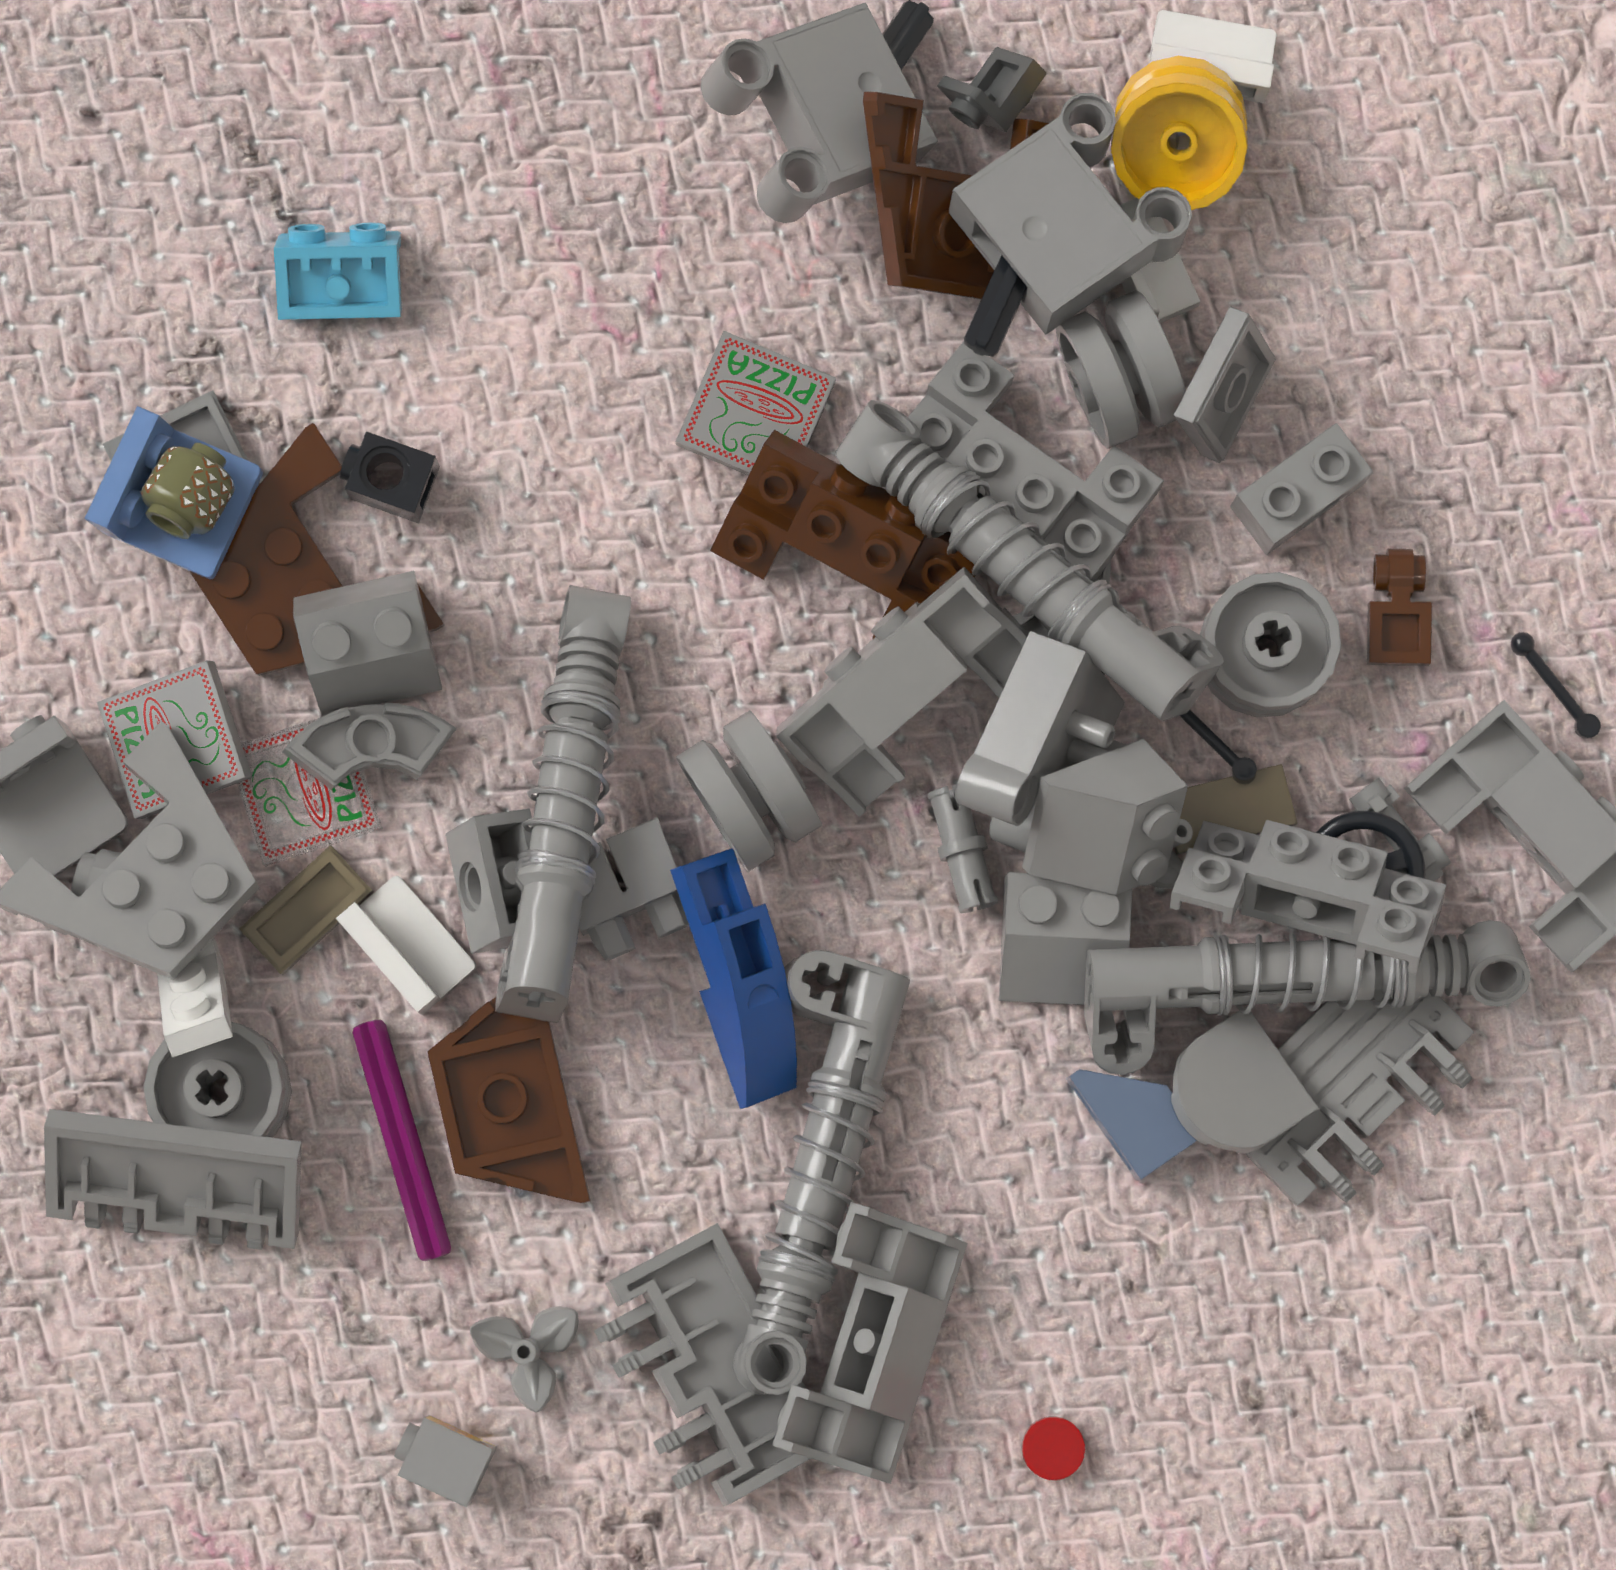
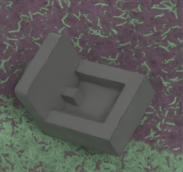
M996 47L971 84L943 76L937 87L951 100L952 104L949 106V111L967 126L979 129L984 124L1007 132L1021 110L1030 102L1033 93L1047 72L1032 58Z

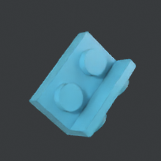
M370 222L351 225L349 232L325 233V226L299 224L289 227L288 233L279 234L274 246L278 320L401 317L402 300L399 261L401 232L386 231L385 224Z

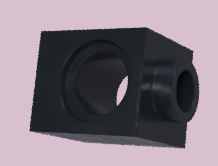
M366 431L361 446L352 444L349 447L341 468L340 479L347 481L345 490L351 500L419 524L440 466L435 455ZM393 462L403 468V477L399 484L386 490L373 486L370 481L373 470L382 463Z

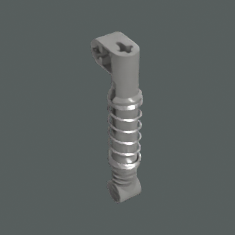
M875 400L868 402L835 451L837 459L848 471L871 485L886 487V491L891 496H897V500L902 505L909 506V511L915 515V526L923 534H926L927 538H937L946 532H950L947 554L960 552L974 564L972 575H979L984 572L1000 586L997 596H1004L1009 593L1025 607L1023 617H1030L1034 614L1051 628L1048 632V638H1053L1059 642L1086 651L1097 668L1158 719L1165 721L1186 714L1224 663L1223 656L1209 641L1196 632L1182 626H1171L1153 632L1137 619L1135 615L1119 604V594L1111 587V584H1107L1106 580H1097L1095 582L1090 580L1091 573L1088 565L1078 564L1073 566L1065 559L1064 545L1060 543L1047 544L1040 538V529L1037 523H1022L1015 517L1013 503L1009 501L997 503L991 498L988 482L980 480V476L976 475V472L971 471L966 466H953L948 462L944 463V458L940 454L933 453V449L929 445L921 443L919 429L907 416L883 402ZM982 486L985 489V496L978 499L977 495ZM1002 506L1008 507L1009 510H1010V512H1008V511H1007L1005 508H1003ZM1028 527L1033 528L1035 530V533L1032 532ZM1053 548L1059 549V550H1060V554H1059L1057 551H1055ZM1079 569L1084 570L1086 575L1079 571Z
M573 585L569 586L566 594L558 636V646L561 649L558 652L559 663L556 664V677L554 678V684L544 691V697L541 701V713L554 724L544 725L537 729L538 735L545 739L542 756L532 760L534 767L540 770L538 787L529 790L527 794L536 803L533 818L522 823L524 829L530 832L531 835L528 850L517 855L519 860L516 862L515 883L522 892L517 909L518 918L516 920L515 932L506 950L499 977L495 1012L558 1023L568 1004L578 928L582 916V901L590 896L596 878V872L588 864L593 862L600 854V847L592 838L593 832L597 831L605 823L604 814L598 808L597 802L603 799L609 792V783L602 773L614 761V752L607 745V739L611 738L619 730L620 699L615 695V684L619 668V656L623 649L629 622L630 596ZM611 729L608 734L603 732L604 730ZM606 751H607V752H608V760L604 763L605 753H606ZM601 781H602V783H603V791L600 793V787H601ZM597 812L598 823L594 826L595 816ZM591 844H592V845H593V849H594V853H593V854L591 855V857L589 858L590 849H591Z
M1491 920L1478 922L1467 928L1463 934L1459 935L1458 940L1455 934L1444 935L1443 939L1439 935H1433L1428 941L1417 974L1407 972L1409 962L1367 951L1364 960L1355 958V944L1336 939L1330 940V938L1322 936V940L1296 941V935L1292 932L1289 935V941L1262 942V936L1258 934L1256 936V943L1229 944V939L1226 935H1220V937L1214 935V937H1204L1197 945L1088 950L1086 956L1084 1018L1094 1061L1101 1069L1108 1073L1124 1075L1141 1069L1152 1058L1155 1043L1156 1009L1200 1007L1207 1014L1221 1015L1223 1013L1227 1015L1232 1005H1236L1243 1014H1249L1255 1004H1269L1277 1013H1282L1289 1003L1302 1002L1310 1011H1316L1322 1002L1336 1001L1342 1009L1349 1010L1356 1000H1370L1376 1008H1383L1388 1002L1389 1006L1395 1008L1396 1006L1413 1005L1419 997H1427L1428 992H1430L1432 997L1442 996L1444 990L1447 996H1458L1459 991H1461L1462 995H1473L1477 1001L1484 1005L1498 1007L1511 1004L1526 992L1531 980L1530 970L1518 938L1511 927L1502 922ZM1375 990H1380L1385 995L1382 1002L1375 1000ZM1350 1000L1348 1004H1344V1003L1342 1002V1001ZM1309 1002H1316V1003H1315V1005H1310ZM1123 1010L1125 1019L1122 1020L1120 1028L1116 1029L1112 1011Z
M815 950L793 959L784 967L792 1012L800 1017L832 1026L833 1031L823 1066L812 1073L811 1080L808 1082L809 1087L806 1088L807 1093L813 1097L812 1103L806 1102L802 1104L804 1109L809 1110V1115L803 1136L795 1135L793 1137L794 1141L800 1143L794 1167L783 1169L785 1174L790 1175L791 1178L785 1199L774 1202L777 1207L781 1208L775 1233L768 1232L765 1234L768 1240L779 1244V1246L772 1250H761V1256L758 1257L757 1271L762 1278L760 1287L766 1289V1294H757L755 1301L762 1305L761 1310L753 1309L751 1315L758 1322L757 1325H748L745 1339L740 1343L734 1355L733 1367L738 1381L745 1389L754 1394L781 1395L790 1392L791 1385L798 1386L806 1373L807 1358L805 1352L808 1340L801 1337L803 1333L811 1334L813 1326L806 1323L807 1318L815 1319L817 1310L810 1306L811 1303L819 1304L821 1296L831 1291L835 1281L834 1276L838 1272L836 1267L821 1255L823 1249L834 1251L835 1246H837V1234L844 1214L849 1209L847 1203L849 1205L851 1202L854 1203L849 1197L853 1182L865 1177V1172L859 1165L862 1150L874 1145V1139L868 1133L872 1116L882 1113V1107L885 1106L886 1092L881 1083L910 984V979L901 974L830 951ZM816 970L818 971L817 982L821 985L829 986L840 980L842 972L848 973L838 1013L831 1011L836 992L824 991L810 997L811 986L802 982V977ZM768 1345L776 1348L782 1354L784 1361L780 1376L770 1382L762 1378L756 1367L759 1352Z

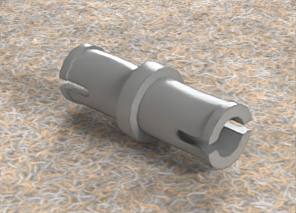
M958 784L952 785L953 790L949 791L948 786L929 792L927 796L929 801H931L943 844L938 847L940 860L947 861L959 903V912L969 913L973 911V907H977V910L985 909L997 904L998 900L997 896L994 895L983 851L988 849L985 835H978L971 809L958 804L956 799Z

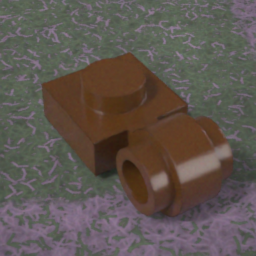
M1388 548L1386 555L1375 554L1373 589L1374 591H1385L1389 602L1370 601L1368 603L1367 665L1429 666L1431 664L1432 602H1410L1413 592H1424L1426 559L1425 555H1414L1413 549Z

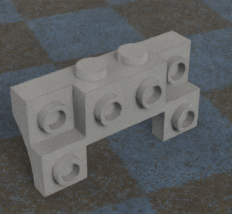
M963 341L928 384L926 396L908 416L920 431L921 436L919 438L921 443L929 445L933 449V453L940 454L944 458V463L948 462L953 466H966L971 471L976 472V475L980 476V480L988 482L991 498L997 503L1002 501L1013 503L1015 517L1020 522L1037 523L1040 529V538L1047 544L1060 543L1064 545L1065 559L1073 566L1078 564L1088 565L1091 573L1090 580L1095 582L1109 564L1139 517L1161 490L1164 480L1114 445L1086 481L1076 476L989 414L1012 385L1014 374L989 356H981L974 353ZM982 486L977 495L978 499L985 496V489ZM1002 506V507L1005 508L1008 512H1010V510H1009L1008 507ZM1028 527L1032 532L1035 533V530L1033 528ZM1053 548L1055 551H1057V552L1060 554V550H1059V549ZM1079 569V571L1086 575L1084 570Z
M965 567L921 604L916 602L905 612L900 607H896L887 613L871 630L875 638L858 653L853 647H850L838 655L824 671L828 678L824 681L823 688L777 727L776 737L803 766L811 770L835 791L858 817L866 812V807L895 782L899 784L905 778L903 768L884 749L881 743L965 673L967 665L1000 698L1028 637L1027 631L1005 607L1002 609Z
M1503 700L1404 789L1445 834L1451 831L1481 803L1491 811L1565 893L1529 927L1570 972H1573L1616 935V807L1604 797L1595 800L1580 784L1584 775L1576 763L1560 750L1553 754L1509 704Z
M1266 820L1261 835H1256L1203 821L1193 849H1188L1171 894L1170 908L1179 910L1182 902L1223 912L1222 922L1231 924L1243 897L1242 915L1355 944L1354 957L1364 960L1366 952L1370 951L1409 962L1407 972L1417 974L1428 941L1434 934L1442 910L1446 884L1386 869L1388 851L1311 832L1299 827Z
M853 1202L850 1203L845 1221L840 1226L837 1234V1246L831 1263L859 1273L821 1392L817 1393L791 1385L787 1401L779 1413L778 1429L772 1446L891 1484L968 1243L873 1208Z

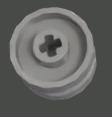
M1137 290L1108 301L1104 317L1106 330L1098 319L1086 311L1072 316L1055 328L1060 351L1074 393L1093 431L1107 449L1113 447V445L1116 446L1136 438L1140 425L1138 408L1143 416L1158 428L1176 421L1174 413L1186 392L1180 370L1163 328L1144 295Z
M1281 572L1253 574L1231 585L1205 617L1200 635L1209 641L1224 659V663L1208 684L1211 693L1231 710L1256 718L1283 716L1305 705L1333 674L1341 650L1339 621L1327 598L1306 580ZM1260 638H1270L1276 643L1277 654L1275 657H1270L1269 649L1259 651L1256 643Z
M749 710L723 727V741L736 763L732 768H729L718 750L704 740L676 756L681 769L730 848L734 849L736 857L747 872H750L774 856L775 842L761 819L764 816L769 815L781 834L786 839L795 843L822 826L817 812L804 791L806 786L779 743L777 741L773 742L762 724Z
M231 1022L233 1037L173 1058L164 1039L149 1060L143 1088L148 1115L155 1123L273 1138L286 1119L290 1104L292 1088L288 1066L271 1041L252 1028L239 1023ZM225 1078L228 1080L223 1087L229 1095L225 1102L214 1100L211 1097L210 1087L217 1079Z

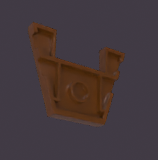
M864 92L863 106L887 284L889 286L981 300L994 269L949 214L953 189L973 175L916 165L924 100L881 92ZM1015 119L1010 150L1049 123L1030 119Z
M314 422L305 427L256 488L216 576L213 579H207L190 571L258 676L305 664L293 617V598L343 587L292 508L293 504L339 476L342 465ZM418 584L429 632L436 631L445 624Z

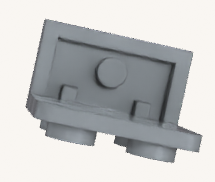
M40 715L23 723L11 733L10 736L14 742L0 750V853L14 874L32 856L56 877L79 862L85 852L92 853L123 833L128 826V819L66 723L56 716L45 721L43 716Z

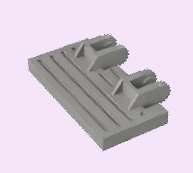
M1375 990V1000L1382 1002L1385 995L1380 990ZM1428 992L1427 997H1419L1413 1005L1396 1006L1395 1008L1389 1006L1388 1002L1383 1008H1376L1370 1000H1356L1349 1010H1344L1336 1001H1326L1278 1048L1280 1054L1319 1109L1265 1146L1245 1154L1295 1206L1302 1203L1317 1188L1298 1168L1303 1161L1340 1199L1347 1203L1356 1194L1351 1181L1342 1172L1337 1171L1317 1149L1333 1136L1352 1155V1159L1364 1171L1375 1175L1384 1167V1164L1344 1121L1347 1119L1365 1138L1369 1137L1405 1101L1386 1081L1390 1075L1428 1112L1435 1116L1445 1104L1436 1090L1429 1084H1426L1406 1062L1421 1049L1440 1069L1448 1081L1463 1089L1472 1080V1077L1462 1064L1432 1034L1435 1033L1451 1051H1456L1474 1031L1440 996L1432 997L1430 992ZM1350 1000L1342 1001V1002H1343L1344 1004H1348Z
M49 1109L44 1125L46 1217L73 1220L78 1201H83L85 1226L100 1229L106 1217L107 1205L123 1207V1231L138 1234L140 1232L144 1213V1230L197 1236L201 1217L208 1218L209 1243L223 1245L229 1234L230 1222L237 1221L247 1223L246 1239L248 1248L262 1250L268 1225V1246L295 1249L299 1233L302 1141Z
M718 1223L605 1283L618 1307L641 1294L646 1303L594 1330L600 1343L604 1341L610 1342L627 1333L628 1328L646 1318L650 1320L660 1339L640 1351L635 1349L619 1358L618 1363L612 1365L618 1377L620 1378L672 1350L676 1358L652 1371L676 1418L702 1406L705 1412L654 1441L653 1443L659 1455L664 1452H673L684 1446L688 1439L705 1430H708L718 1448L717 1452L699 1462L693 1461L680 1468L676 1475L672 1476L678 1490L731 1461L735 1470L711 1482L723 1506H727L812 1459L772 1446L778 1429L779 1413L787 1401L789 1392L781 1395L754 1394L745 1389L736 1377L733 1367L734 1355L740 1343L745 1339L748 1325H757L758 1320L751 1317L753 1309L761 1310L762 1305L755 1302L757 1295ZM771 1345L765 1346L757 1356L756 1367L758 1373L769 1382L780 1376L784 1364L782 1354ZM801 1381L798 1387L806 1389L805 1385Z

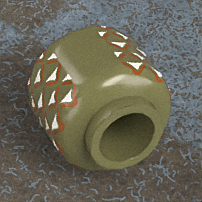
M194 443L191 449L178 446L168 448L161 455L141 490L142 499L148 507L145 513L146 517L158 528L181 539H188L191 534L203 535L208 533L215 526L235 490L231 476L224 469L227 462L226 459L216 450L201 443Z

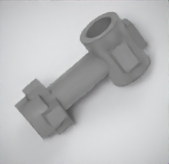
M1377 778L1349 799L1356 808L1355 811H1374L1385 814L1403 824L1412 833L1423 853L1426 872L1425 879L1435 881L1444 875L1442 869L1451 863L1450 859L1429 833L1420 840L1416 838L1392 806L1400 796L1391 784L1386 787L1381 779ZM1384 835L1395 851L1398 850L1399 847L1396 843ZM1404 868L1397 872L1407 874V868Z

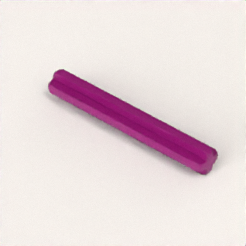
M377 1019L359 1024L353 1028L352 1034L417 1256L421 1261H429L446 1256L451 1252V1244L386 1024L382 1020Z

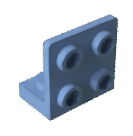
M137 406L84 519L105 535L202 577L213 579L221 566L260 482L263 470L257 464L175 430L159 415ZM194 443H201L216 450L226 459L227 462L224 469L231 476L235 490L215 526L208 533L203 535L191 534L188 539H181L158 528L146 517L145 513L148 507L142 499L141 490L161 455L168 448L178 446L191 449Z

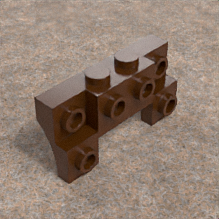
M776 430L771 433L763 444L740 494L733 502L710 550L714 554L764 580L785 542L891 599L884 616L896 607H900L905 612L916 602L921 604L963 567L971 575L974 564L958 551L955 554H947L950 532H946L937 538H927V535L923 534L915 526V515L909 511V506L902 505L897 500V496H891L886 489L859 479L842 464L826 458Z

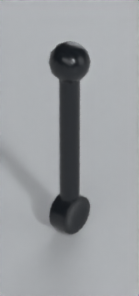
M1526 632L1515 634L1510 642L1512 651L1516 655L1525 656L1574 718L1576 734L1584 739L1596 736L1601 728L1599 719L1593 714L1584 713L1535 651L1533 637Z
M1191 710L1186 714L1180 715L1232 767V777L1239 784H1249L1255 779L1257 767L1253 760L1246 757L1239 758Z

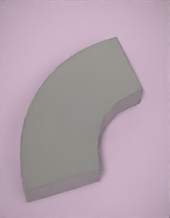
M385 702V704L345 707L335 710L308 725L292 739L282 753L330 790L349 774L371 767L396 769L418 780L457 728L427 711L403 704Z

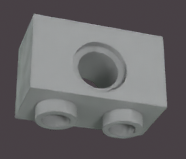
M1335 423L1238 493L1230 507L1263 552L1268 555L1362 487L1372 475L1373 470L1340 426Z
M530 808L473 816L445 834L471 954L508 948L513 937L518 918L517 909L522 892L515 883L516 862L519 860L517 855L528 850L531 833L524 829L522 823L532 819Z

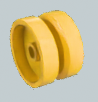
M1178 55L1152 61L1130 77L1117 97L1115 107L1116 123L1111 140V153L1116 174L1129 192L1140 199L1147 191L1157 187H1168L1179 191L1185 196L1191 206V210L1207 207L1227 194L1243 171L1248 146L1247 114L1242 93L1229 75L1204 59ZM1178 132L1186 133V135L1179 136Z

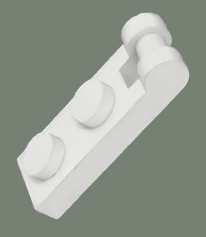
M213 937L174 980L157 973L163 1034L172 1058L233 1037L224 966L216 940Z

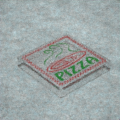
M317 719L241 743L253 778L237 784L262 863L265 867L383 829L365 770L349 774L330 790L282 753L284 748L297 734Z

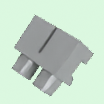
M658 817L606 839L627 887L626 892L621 891L601 842L597 843L600 847V854L593 862L588 864L596 872V878L590 896L582 901V916L579 922V929L583 936L586 934L590 935L593 944L605 961L636 949L624 918L642 910H647L658 938L688 927V921L670 871L676 868V864ZM593 845L590 849L589 858L594 853Z

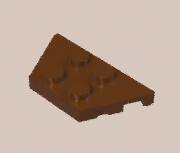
M495 997L490 1002L485 1003L453 1033H449L427 1052L455 1174L581 1204L591 1202L550 1022L495 1012Z

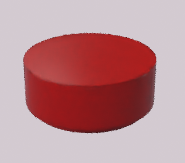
M1048 1416L1035 1421L1029 1426L1023 1436L1021 1450L1026 1465L1033 1473L1047 1480H1061L1076 1472L1082 1464L1085 1455V1443L1081 1432L1073 1423L1061 1417Z

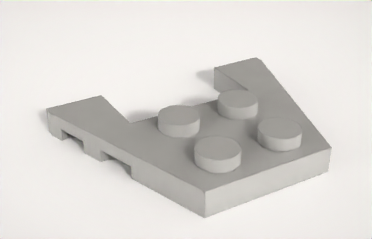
M161 721L123 762L130 772L168 805L81 896H76L31 856L0 889V907L12 914H20L40 922L46 928L63 935L69 934L96 945L102 951L174 980L258 891L259 886L171 730Z

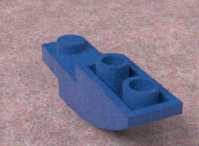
M733 848L671 869L677 892L710 984V988L699 992L739 1108L750 1107L797 1088L796 1038L791 999L783 961L766 903L753 907Z

